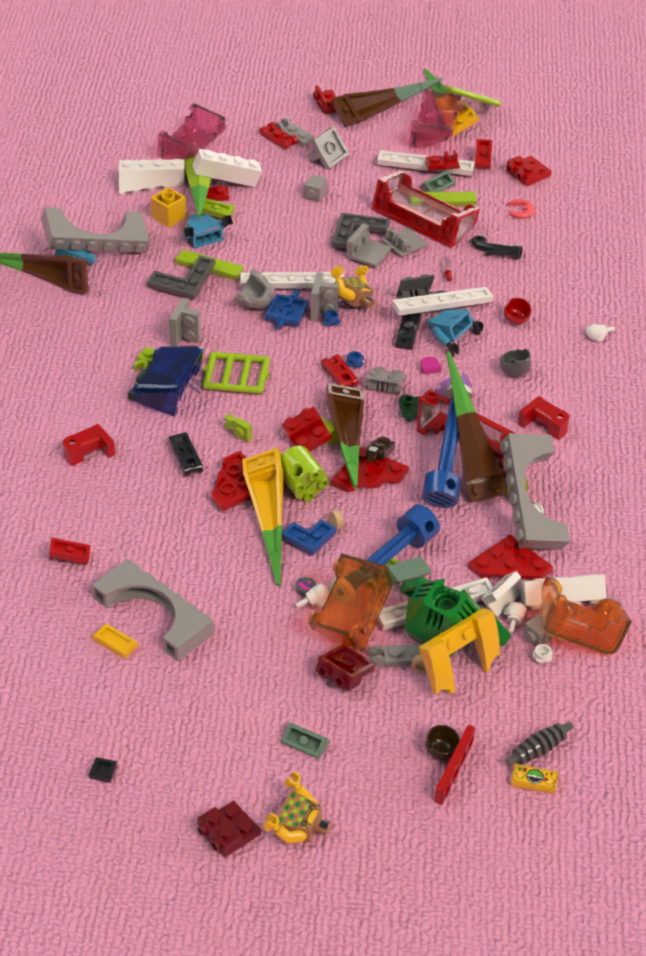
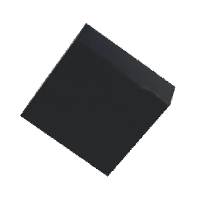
M96 757L89 773V778L111 783L117 769V761Z

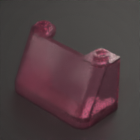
M425 89L419 115L411 123L409 146L420 147L447 141L449 137L452 138L455 120L458 112H461L463 107L461 96Z
M193 103L189 107L192 110L191 114L185 116L184 124L173 134H169L164 130L158 134V156L163 159L196 157L199 149L203 150L218 135L225 131V117Z

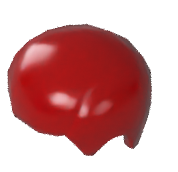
M522 298L510 299L504 308L506 320L515 325L527 322L532 312L530 303Z

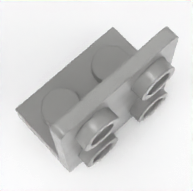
M363 223L347 240L346 257L369 266L377 267L389 254L391 246L369 239V225Z

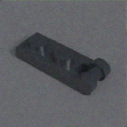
M187 432L169 436V443L184 476H189L193 472H203L202 462Z

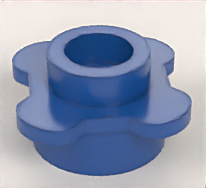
M335 310L326 311L322 315L324 319L323 324L326 326L339 325L338 312Z
M352 351L347 355L348 361H346L348 367L363 366L362 360H364V356L360 352Z

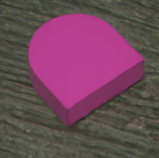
M425 357L421 360L423 374L441 372L440 363L436 358Z

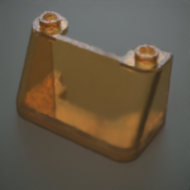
M341 553L339 559H336L333 564L336 580L322 610H316L311 613L309 625L312 630L353 650L363 652L389 596L392 580L386 566Z
M546 576L541 588L542 627L544 631L550 636L605 655L616 653L632 623L620 602L605 598L598 602L595 609L568 601L566 596L561 594L562 585L560 582Z

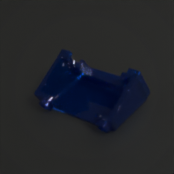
M161 346L159 349H155L147 370L139 383H135L133 387V401L175 416L178 411V401H181L186 386L193 375L197 376L200 371L204 348L199 346Z

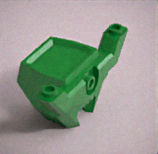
M424 577L405 580L399 588L401 593L410 597L404 630L411 639L420 644L426 643L482 609L481 606L472 599L465 589L458 591L444 586L446 579L430 581ZM495 616L499 645L505 646L511 635ZM457 651L450 654L449 657L451 658Z

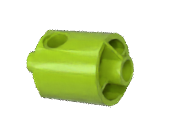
M294 446L281 454L283 480L296 498L304 499L306 502L312 501L322 489L328 486L329 481L325 471L307 448Z

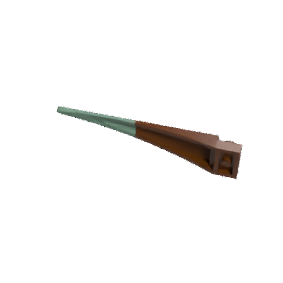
M442 78L389 89L347 93L333 98L331 103L344 126L347 127L355 123L359 124L442 81Z

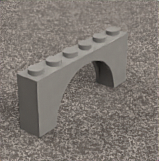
M44 207L41 216L48 249L146 253L150 243L142 212L125 211L121 222L122 228L110 234H94L76 227L65 217L61 208Z
M509 433L501 442L500 448L504 456L503 467L507 474L506 484L510 492L509 502L512 505V520L515 523V538L518 541L519 548L562 550L570 542L567 523L556 522L540 513L530 501L524 483L525 472L529 465L547 461L554 454L551 435Z
M129 559L123 561L92 584L93 599L106 608L125 600L144 599L156 602L169 610L175 620L169 632L163 636L164 652L178 662L214 634L213 620L209 615L203 614L195 605L188 603L180 594L174 593L166 584L156 580L152 574L145 572L138 564L133 563Z

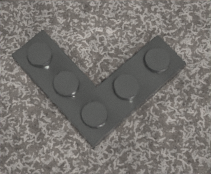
M341 213L332 239V247L347 249V240L353 235L354 230H357L363 223L369 225V232L386 234L385 231L390 226V219Z
M199 255L185 279L154 270L147 281V285L153 289L195 300L216 264L215 259Z

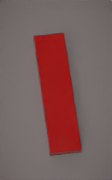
M467 725L436 787L435 803L444 804L474 742V726Z

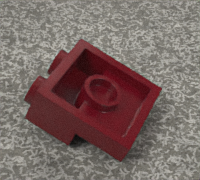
M342 644L319 656L315 671L318 672L320 677L333 681L336 687L349 691L360 685L362 677L374 671L376 663Z
M234 800L221 809L215 806L197 818L199 834L202 837H206L214 851L220 852L224 858L261 835L259 826Z

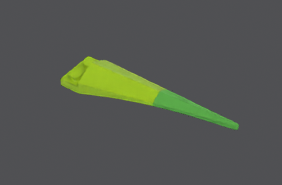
M195 156L184 157L185 174L192 192L198 218H200L212 178L195 174L193 168Z

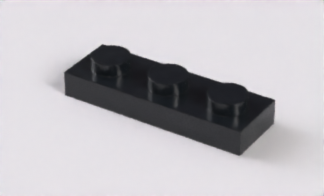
M422 313L402 316L395 348L413 350Z

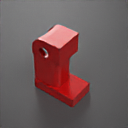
M540 396L519 411L518 425L522 428H525L535 420L547 427V434L557 440L568 432L569 414Z
M99 424L70 435L63 440L64 457L71 466L84 461L83 455L99 448L108 458L115 456L114 441Z

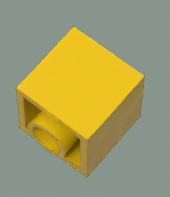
M170 187L150 197L152 218L168 228L187 217L186 197Z

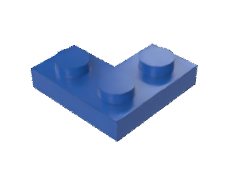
M320 519L310 530H307L293 522L282 532V539L313 556L336 534V527Z

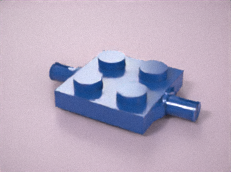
M294 289L291 295L276 293L265 313V320L276 322L274 325L276 330H281L283 324L298 327L309 307V300L298 297L300 294L299 289L297 291Z

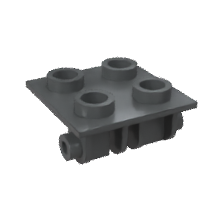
M424 274L420 277H406L402 279L396 298L403 299L415 297V295L417 297L433 294L430 289L435 275Z

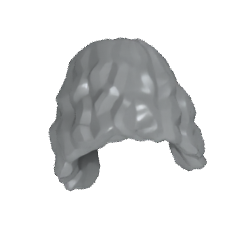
M252 268L245 287L235 296L234 301L239 302L243 307L265 309L274 297V288L262 273Z

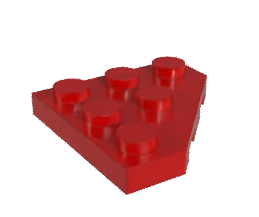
M359 447L358 485L356 488L366 487V489L381 487V484L389 482L392 485L399 484L408 474L409 466L387 457L384 460L378 458L375 462L367 461L366 449ZM345 463L331 480V486L347 493L354 492L355 489L353 488Z
M241 451L223 459L222 468L219 471L216 486L211 495L212 501L221 511L251 499L243 474L242 459L247 457Z
M511 534L468 562V569L481 579L486 577L487 579H490V577L503 578L505 575L517 571L521 578H530V581H533V579L544 578L553 571V566L531 549L519 548L518 541Z

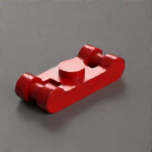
M274 122L268 123L266 127L259 128L261 136L284 150L288 149L290 145L298 143V138L295 135L291 136L276 127Z
M338 354L330 359L325 358L321 360L322 368L328 371L338 385L346 387L358 386L357 377Z

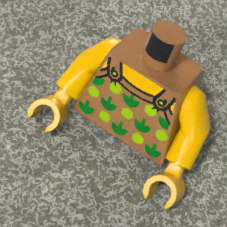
M360 265L355 270L358 277H340L344 273L341 266L334 267L330 273L336 279L335 283H339L338 298L351 306H366L370 309L373 307L375 300L371 298L374 291L368 286L367 278H365V274L369 272L366 265L364 267Z
M292 772L290 778L285 780V786L295 790L290 791L278 816L273 813L269 814L265 818L266 822L263 824V828L266 831L273 829L274 836L279 837L287 844L309 843L315 832L328 835L331 827V822L322 820V806L303 784H299L301 777L297 772Z

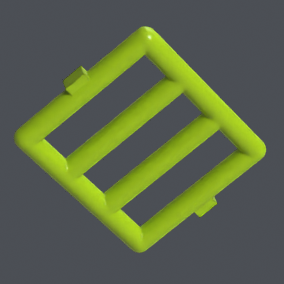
M444 85L443 87L445 91L496 107L501 105L499 100L450 85Z
M213 351L210 353L207 366H204L205 376L202 387L208 390L262 394L265 381L269 378L268 367L270 358L260 355ZM216 359L226 360L221 383L211 382ZM234 360L244 361L239 385L228 384ZM251 362L262 363L257 386H246Z

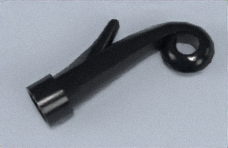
M476 235L471 240L473 246L486 251V256L508 255L516 259H521L523 246L486 242L487 239L482 235Z

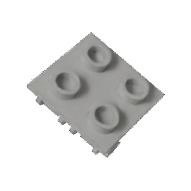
M408 227L398 232L393 228H387L385 231L386 237L381 239L382 242L391 246V249L401 257L428 245L426 241Z
M374 367L365 376V387L378 390L379 384V391H381L383 382H385L384 392L388 388V393H401L402 386L400 384L407 377V374L400 370L387 371L383 367Z

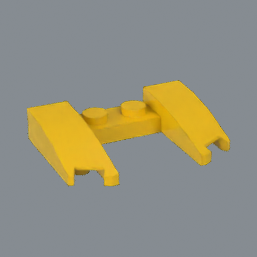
M482 608L419 646L434 694H439L440 690H446L449 694L455 692L449 655L473 640L483 671L488 672L490 670V664L496 656L500 655L499 635L493 611Z

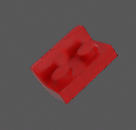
M315 85L313 98L317 101L319 109L324 114L335 113L336 110L331 103V100L336 97L333 90L321 91L320 87Z

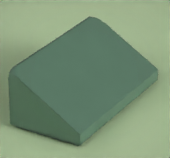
M445 171L423 182L419 188L424 192H441L455 185L456 182L449 172Z
M422 557L386 566L392 585L403 583L408 579L424 577L432 573Z
M290 722L281 739V743L319 759L331 741L326 737Z

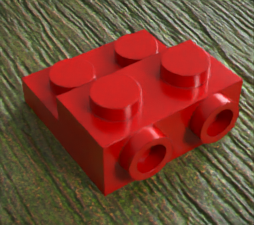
M519 155L507 160L506 171L526 187L551 176L552 171L533 156L522 158Z
M314 406L304 408L301 414L295 417H288L281 424L293 446H303L309 452L333 439Z

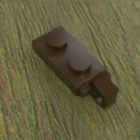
M378 437L366 449L367 461L375 462L378 458L384 460L394 450L396 442L390 441L387 437Z

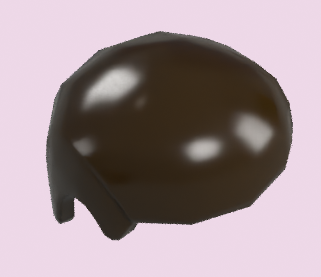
M436 725L429 730L425 746L427 752L432 757L447 760L452 757L460 738L455 729L448 725Z

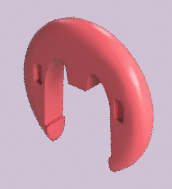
M514 199L507 204L508 206H523V211L509 212V215L515 218H528L535 212L534 204L525 199Z

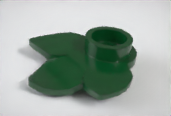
M409 394L400 396L398 402L401 408V415L407 421H412L414 416L418 417V401L421 396L413 397ZM422 402V419H426L430 415L428 408L432 405Z

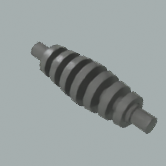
M570 721L563 725L556 723L553 726L533 733L512 750V755L505 759L506 764L509 767L515 763L522 765L534 760V758L536 759L547 754L567 738V732L574 728L573 724Z

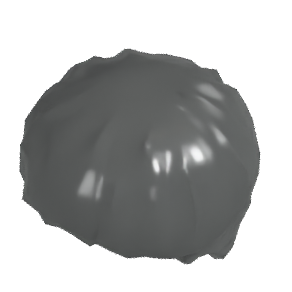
M517 349L503 354L500 357V366L503 372L511 377L525 375L531 366L529 350Z

